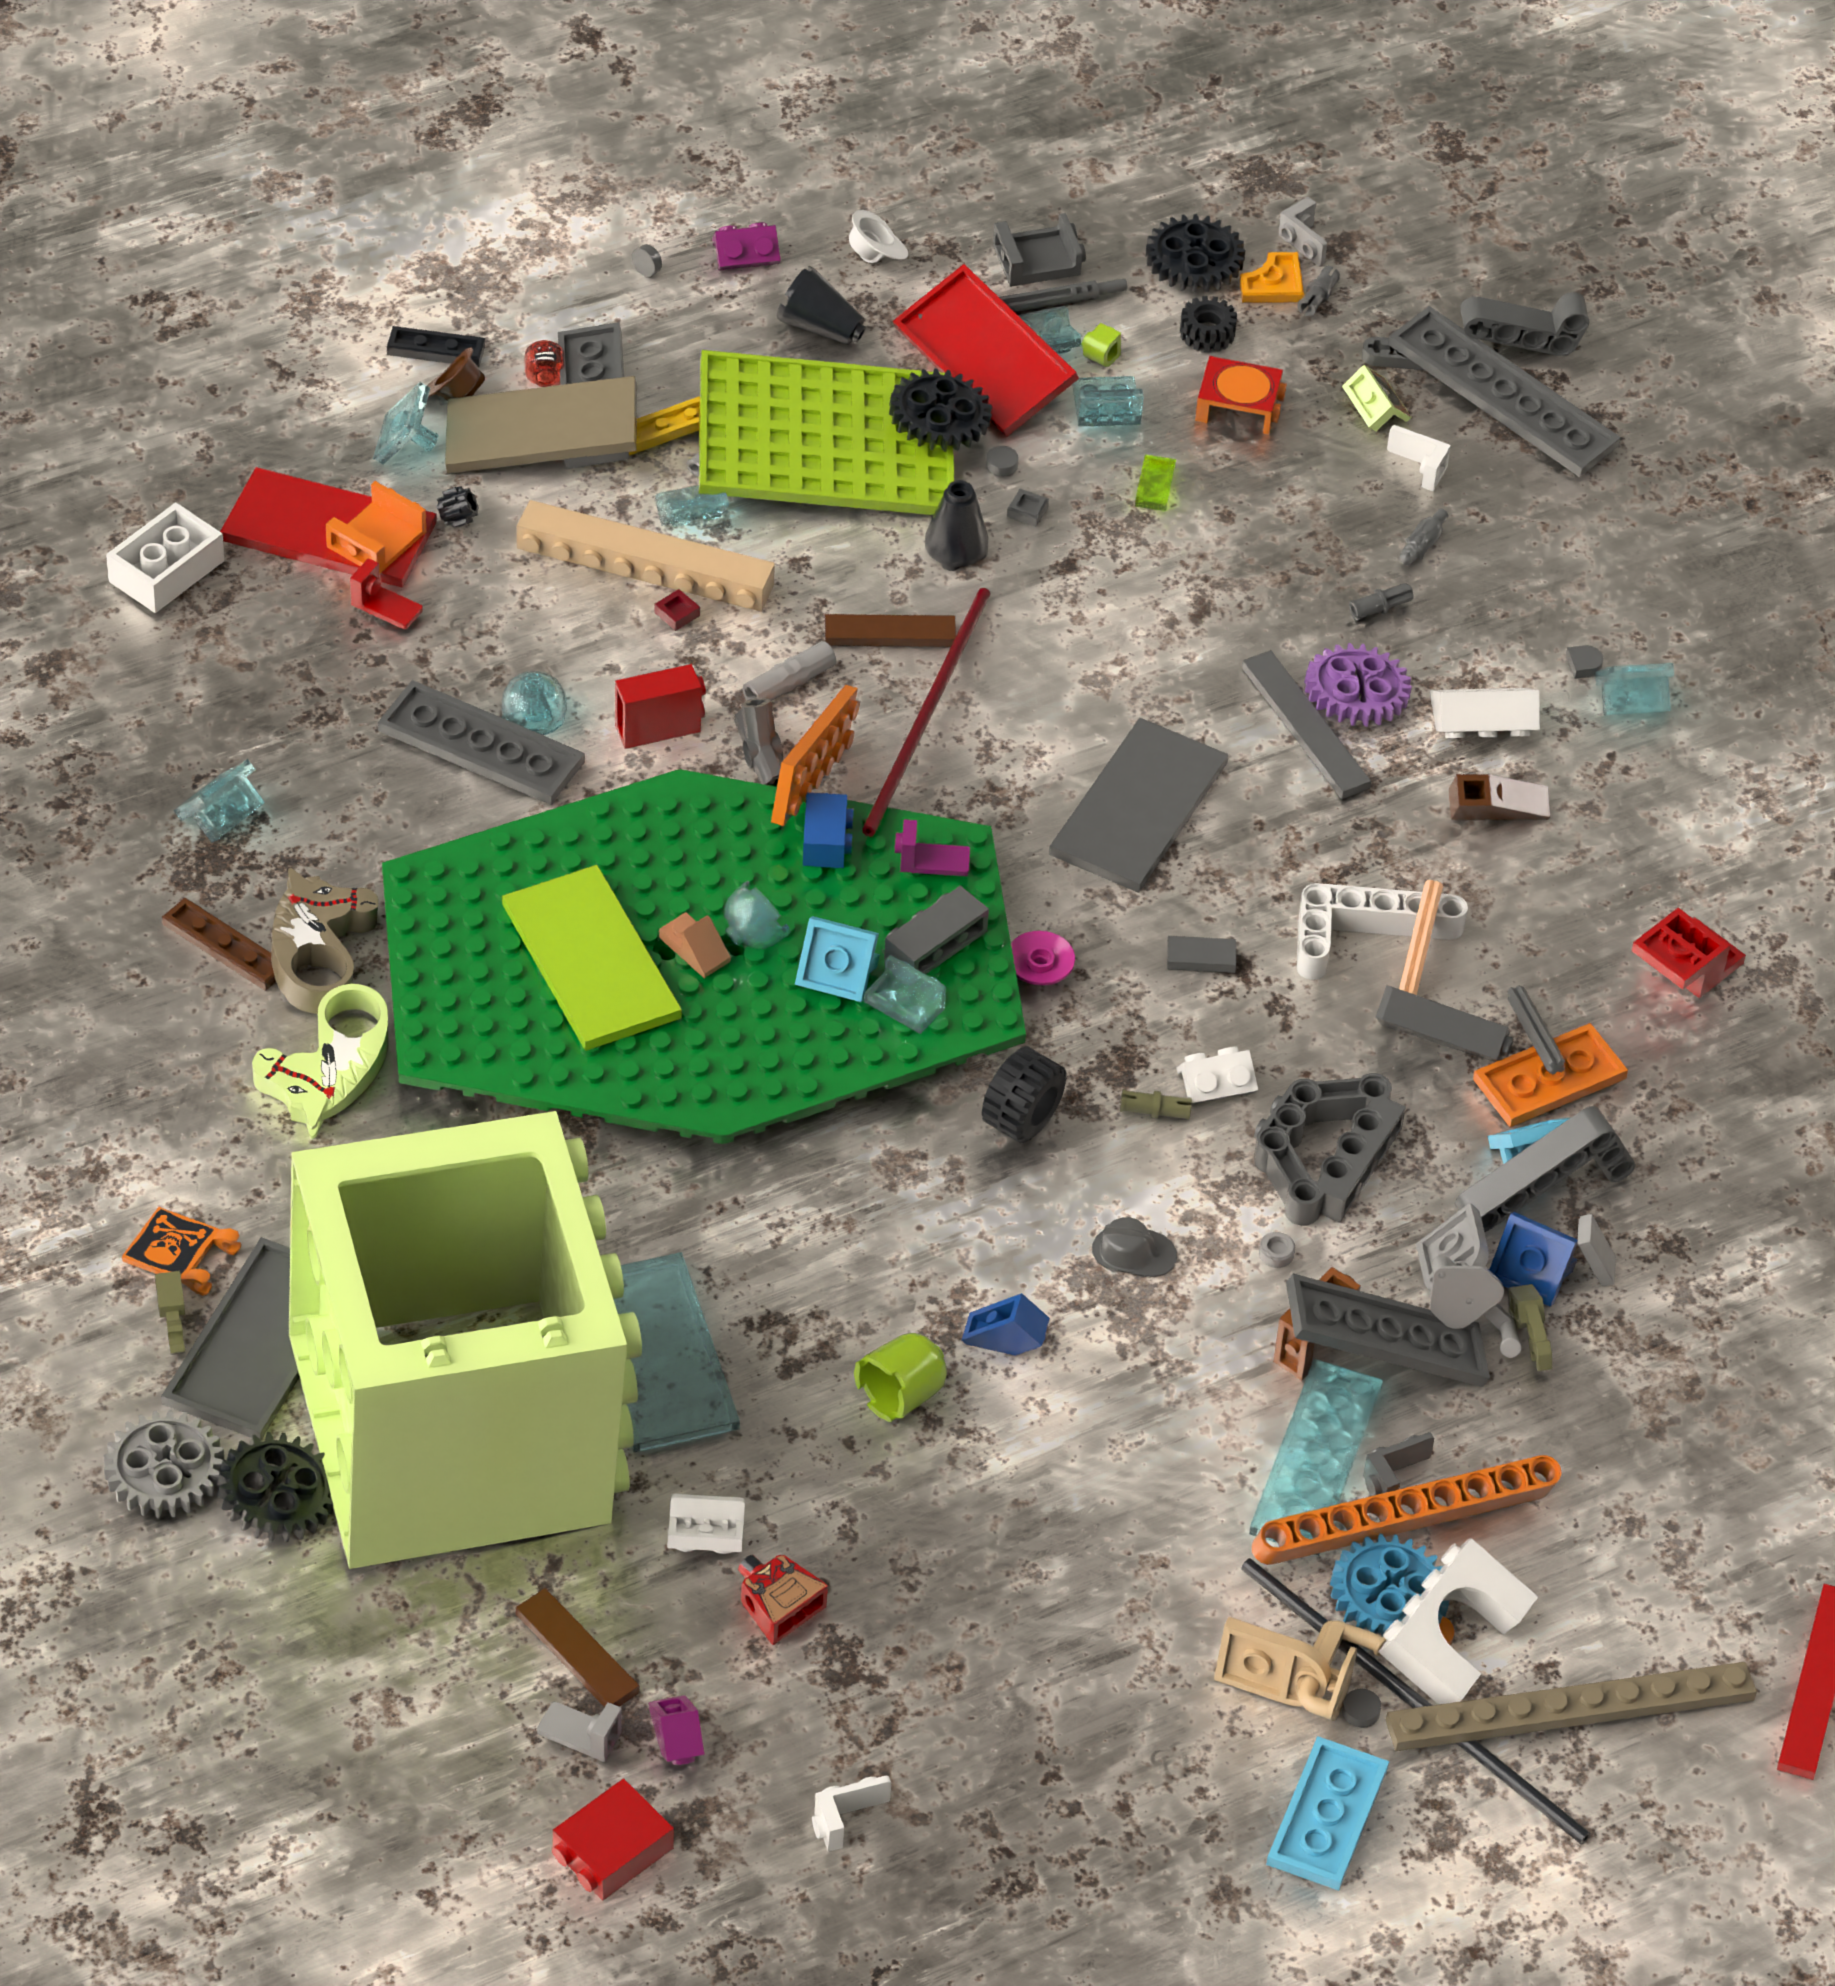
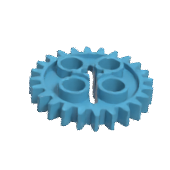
M1379 1534L1376 1543L1368 1536L1364 1538L1362 1546L1355 1541L1352 1542L1350 1551H1342L1340 1560H1336L1332 1572L1330 1585L1333 1586L1330 1596L1333 1599H1338L1335 1610H1346L1343 1620L1345 1623L1355 1620L1357 1622L1356 1627L1367 1628L1373 1633L1382 1634L1383 1637L1385 1631L1395 1620L1398 1619L1401 1622L1406 1616L1402 1609L1415 1594L1419 1593L1418 1595L1421 1596L1425 1591L1421 1584L1434 1569L1440 1571L1443 1567H1435L1437 1555L1426 1558L1424 1556L1426 1546L1423 1545L1415 1550L1412 1548L1413 1539H1408L1403 1545L1399 1543V1538L1396 1534H1394L1391 1542H1386L1383 1534ZM1450 1600L1442 1601L1438 1611L1439 1624L1442 1617L1446 1616Z

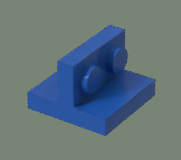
M1513 1212L1509 1216L1489 1270L1506 1288L1533 1284L1543 1298V1304L1551 1307L1555 1303L1564 1278L1571 1274L1575 1268L1578 1259L1574 1258L1573 1254L1578 1240Z

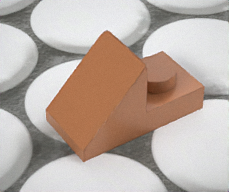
M685 912L659 929V938L703 978H706L731 961V957L708 915L696 922Z

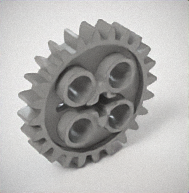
M172 1410L167 1412L165 1418H160L159 1413L153 1411L152 1420H147L143 1415H138L139 1424L137 1426L127 1421L125 1422L126 1433L115 1431V1442L107 1443L108 1453L104 1454L105 1480H108L109 1491H116V1500L118 1502L127 1499L128 1510H132L137 1505H140L141 1515L143 1516L150 1509H155L156 1518L161 1517L163 1510H169L170 1515L175 1517L177 1508L182 1507L185 1512L190 1513L191 1502L203 1506V1494L211 1497L214 1496V1485L217 1486L222 1461L225 1460L224 1449L220 1447V1437L212 1435V1427L210 1425L201 1427V1418L198 1417L192 1422H188L187 1412H184L179 1419H176L173 1416Z

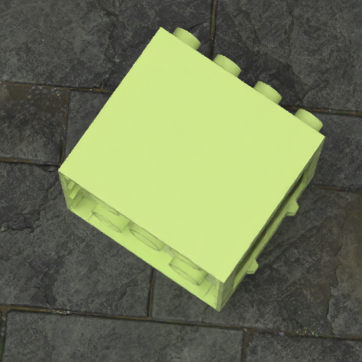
M556 1111L292 1152L289 1338L319 1453H325V1456L322 1458V1464L324 1465L349 1569L611 1524L614 1493L629 1491V1470L623 1449L633 1447L634 1444L633 1425L627 1404L636 1403L638 1400L637 1380L631 1358L641 1357L642 1355L641 1333L634 1312L617 1313L613 1299L622 1298L624 1295V1282L620 1261L616 1253L604 1255L599 1253L596 1241L603 1240L606 1237V1222L602 1202L598 1195L582 1197L578 1183L588 1181V1161L584 1143L581 1138L565 1140ZM538 1301L544 1318L539 1321L447 1336L439 1335L393 1345L381 1344L376 1330L379 1327Z

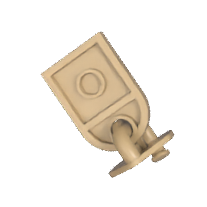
M1228 1617L1224 1625L1214 1680L1287 1705L1303 1706L1313 1714L1336 1721L1349 1690L1357 1654V1648L1350 1647L1341 1670L1331 1668L1330 1665L1341 1641L1345 1640L1374 1651L1375 1656H1380L1381 1654L1378 1651L1387 1640L1376 1633L1341 1621H1328L1323 1625L1314 1646H1311L1303 1641ZM1326 1690L1333 1693L1330 1701L1322 1699Z

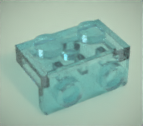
M1066 306L1018 315L1057 354L1068 353L1071 351V348L1081 346V335L1070 325L1069 310Z
M699 485L657 493L655 495L661 526L672 524L673 527L689 524L691 520L703 518L704 521L720 518L729 506L726 493L715 495L699 494Z
M892 955L885 960V972L864 993L865 1003L919 1034L945 1009V985L941 984L936 978L929 977L913 968L908 962L901 961Z

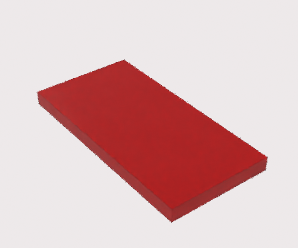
M965 264L893 320L895 328L941 373L950 370L951 377L954 378L961 373L963 374L962 381L974 380L972 388H983L982 395H988V404L992 405L991 422L1006 437L1079 379L1077 372Z
M255 467L220 532L223 534V542L353 575L360 566L327 548L326 524L333 517L348 524L372 503V497ZM426 511V533L380 573L381 583L403 588L437 523V513Z

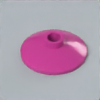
M1030 931L1021 934L1011 942L1016 976L1026 983L1052 985L1064 980L1074 968L1075 953L1072 946L1067 940L1055 933Z

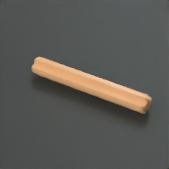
M1427 880L1425 882L1399 987L1400 990L1415 995L1418 992L1443 889L1441 882Z

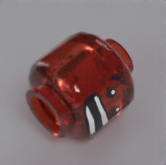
M540 340L530 344L524 354V371L527 379L540 387H548L560 382V370L564 368V352L561 346L549 340Z

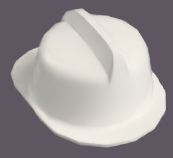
M855 211L852 215L854 226L849 234V242L854 251L864 261L877 263L885 256L897 260H904L908 257V250L893 234L885 221L870 211Z

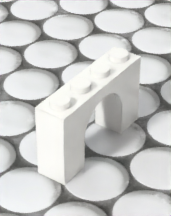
M1472 1538L1460 1547L1454 1543L1441 1558L1444 1566L1440 1571L1434 1569L1423 1581L1421 1586L1425 1588V1591L1421 1596L1415 1594L1404 1606L1402 1611L1406 1616L1401 1622L1397 1619L1389 1626L1383 1634L1387 1641L1378 1651L1438 1705L1460 1702L1482 1674L1455 1651L1443 1637L1438 1622V1611L1441 1602L1455 1600L1469 1605L1504 1635L1522 1620L1538 1598L1535 1593Z

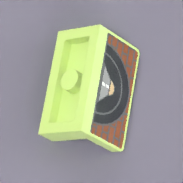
M1365 365L1342 386L1368 427L1374 431H1377L1393 415L1406 422L1412 418L1386 378Z

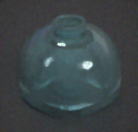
M526 671L509 681L502 695L503 719L541 735L553 733L563 725L567 713V697L561 683L556 678L542 671Z
M745 881L728 897L725 904L724 917L729 925L725 932L738 946L743 942L752 949L761 950L772 947L791 933L787 923L781 928L776 921L781 916L779 912L756 887L749 891L750 882Z

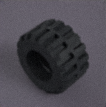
M1028 1046L1021 1047L1005 1060L990 1082L983 1101L982 1120L1019 1143L1031 1140L1046 1126L1061 1101L1067 1079L1065 1068Z

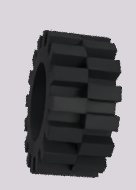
M1202 296V301H1199L1197 297L1192 299V303L1188 301L1181 313V339L1186 340L1185 344L1187 346L1194 344V350L1199 351L1200 347H1202L1204 352L1209 353L1210 348H1213L1214 352H1219L1220 346L1223 349L1228 348L1229 343H1233L1236 332L1237 312H1234V307L1232 305L1227 306L1228 302L1224 299L1218 302V297L1214 296L1212 300H1208V296ZM1201 323H1213L1215 326H1206Z

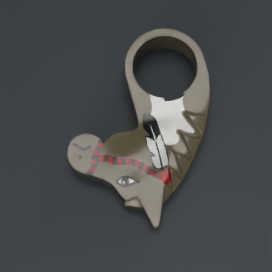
M288 869L287 890L281 897L274 916L271 962L278 987L293 1006L308 1013L318 1014L319 1004L329 991L338 986L353 984L354 962L339 938L343 937L348 931L366 933L376 927L379 899L373 891L367 888L335 887L321 880L320 876L304 878L294 869ZM307 965H310L311 967L328 968L336 972L341 979L331 985L315 986L301 981L295 974L297 970H303L308 968Z

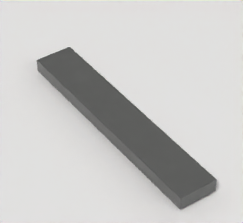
M1270 650L1243 660L1242 669L1338 796L1344 799L1370 789L1371 780L1274 653Z

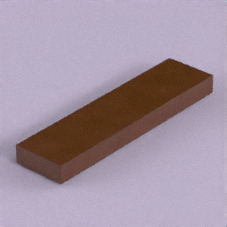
M825 614V642L830 646L951 647L956 637L955 615Z
M183 898L162 916V925L264 991L276 982L272 968L271 952L187 898Z
M546 1588L516 1607V1616L604 1707L608 1702L620 1707L639 1694L640 1686Z

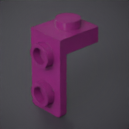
M904 819L903 833H896L895 853H901L900 872L968 876L970 847L916 843L917 820Z

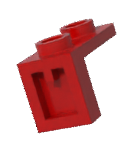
M368 558L350 577L351 605L404 630L408 629L423 612L421 604L381 586L379 563Z

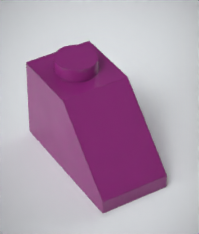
M685 1695L648 1702L660 1752L667 1762L672 1761L674 1765H683L694 1762L695 1756L705 1755L698 1710Z

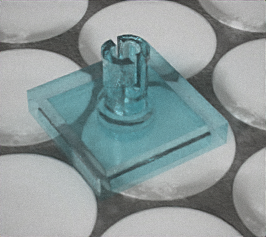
M419 382L385 414L373 459L384 465L410 440L424 448L427 452L434 448L439 434L434 433L421 424L430 387Z

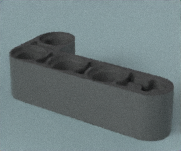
M1575 292L1561 296L1552 312L1475 296L1467 298L1460 306L1463 327L1467 336L1557 356L1572 353L1578 346L1590 323L1585 299L1581 294Z

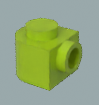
M1100 323L1092 332H1088L1084 336L1081 343L1083 356L1104 367H1109L1121 355V332Z

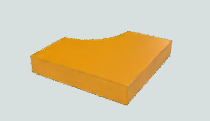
M1268 252L1267 261L1261 268L1253 272L1241 273L1239 283L1242 303L1299 302L1304 296L1298 252Z

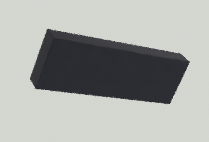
M393 326L387 344V355L452 363L463 351L473 348L471 359L477 367H480L485 349V338Z

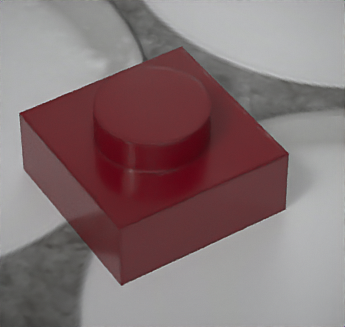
M678 589L655 603L654 613L676 631L700 616V606Z

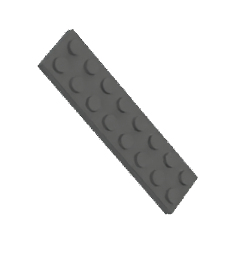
M1431 306L1425 308L1389 336V346L1579 477L1619 447L1620 436L1479 339L1467 336L1463 328Z

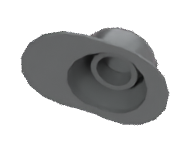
M1131 1217L1113 1220L1095 1237L1092 1244V1254L1097 1263L1104 1268L1114 1271H1122L1145 1277H1158L1172 1270L1177 1261V1250L1172 1241L1163 1234L1148 1230L1142 1222Z

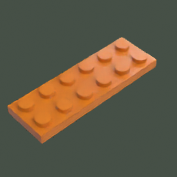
M845 685L781 762L771 823L784 826L791 816H796L803 802L806 803L807 792L811 793L813 789H818L823 776H828L833 764L840 762L843 751L850 749L854 739V731L850 730L852 720L856 719L860 707V702L856 701L858 688Z

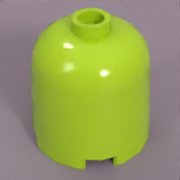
M906 1333L896 1337L866 1354L855 1363L854 1368L857 1389L864 1387L866 1394L871 1399L867 1406L879 1418L888 1422H892L896 1418H903L933 1397L944 1386L947 1376V1368L942 1350L929 1338L917 1333Z

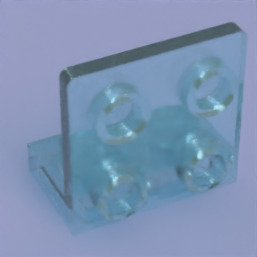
M1133 376L1079 378L1072 384L1078 427L1141 425L1144 399L1143 390L1136 389Z

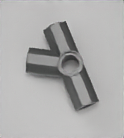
M768 698L749 699L741 704L742 709L735 713L734 722L743 741L744 757L748 767H754L761 784L777 787L781 762L783 761V749L779 735L775 732L772 703Z

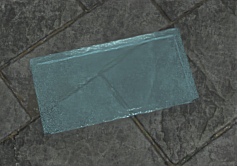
M682 1252L621 1265L624 1295L622 1298L613 1300L618 1314L635 1313L642 1340L641 1357L631 1358L636 1374L638 1400L636 1403L627 1404L633 1425V1452L739 1430L740 1420Z

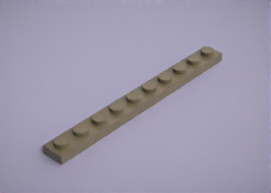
M1738 1662L1389 1711L1385 1721L1396 1752L1754 1701L1757 1690L1746 1662Z

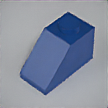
M1021 1293L970 1312L961 1341L966 1345L1016 1356L1042 1346L1050 1318Z

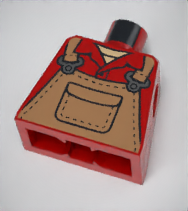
M749 1555L738 1567V1571L745 1577L741 1587L742 1604L772 1645H775L827 1607L828 1585L785 1555H778L765 1565L754 1555Z

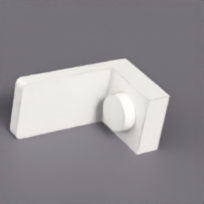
M1393 425L1389 432L1387 450L1420 462L1419 472L1423 474L1421 487L1434 491L1448 467L1451 445Z

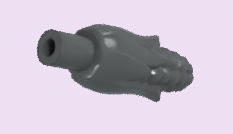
M1439 509L1433 517L1423 519L1413 533L1405 539L1407 544L1400 554V560L1404 565L1412 564L1417 558L1422 560L1428 549L1439 540L1443 532L1442 524L1449 517L1447 511Z

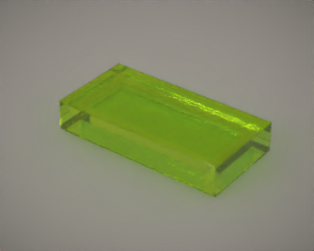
M1152 455L1144 456L1135 507L1161 511L1167 510L1176 459Z

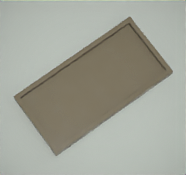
M635 376L448 399L445 453L447 473L636 451L637 383Z

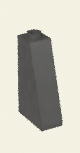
M1386 985L1375 1017L1382 1026L1493 1062L1501 1060L1502 1056L1508 1057L1514 1040L1513 1037L1509 1036L1510 1029L1504 1025Z

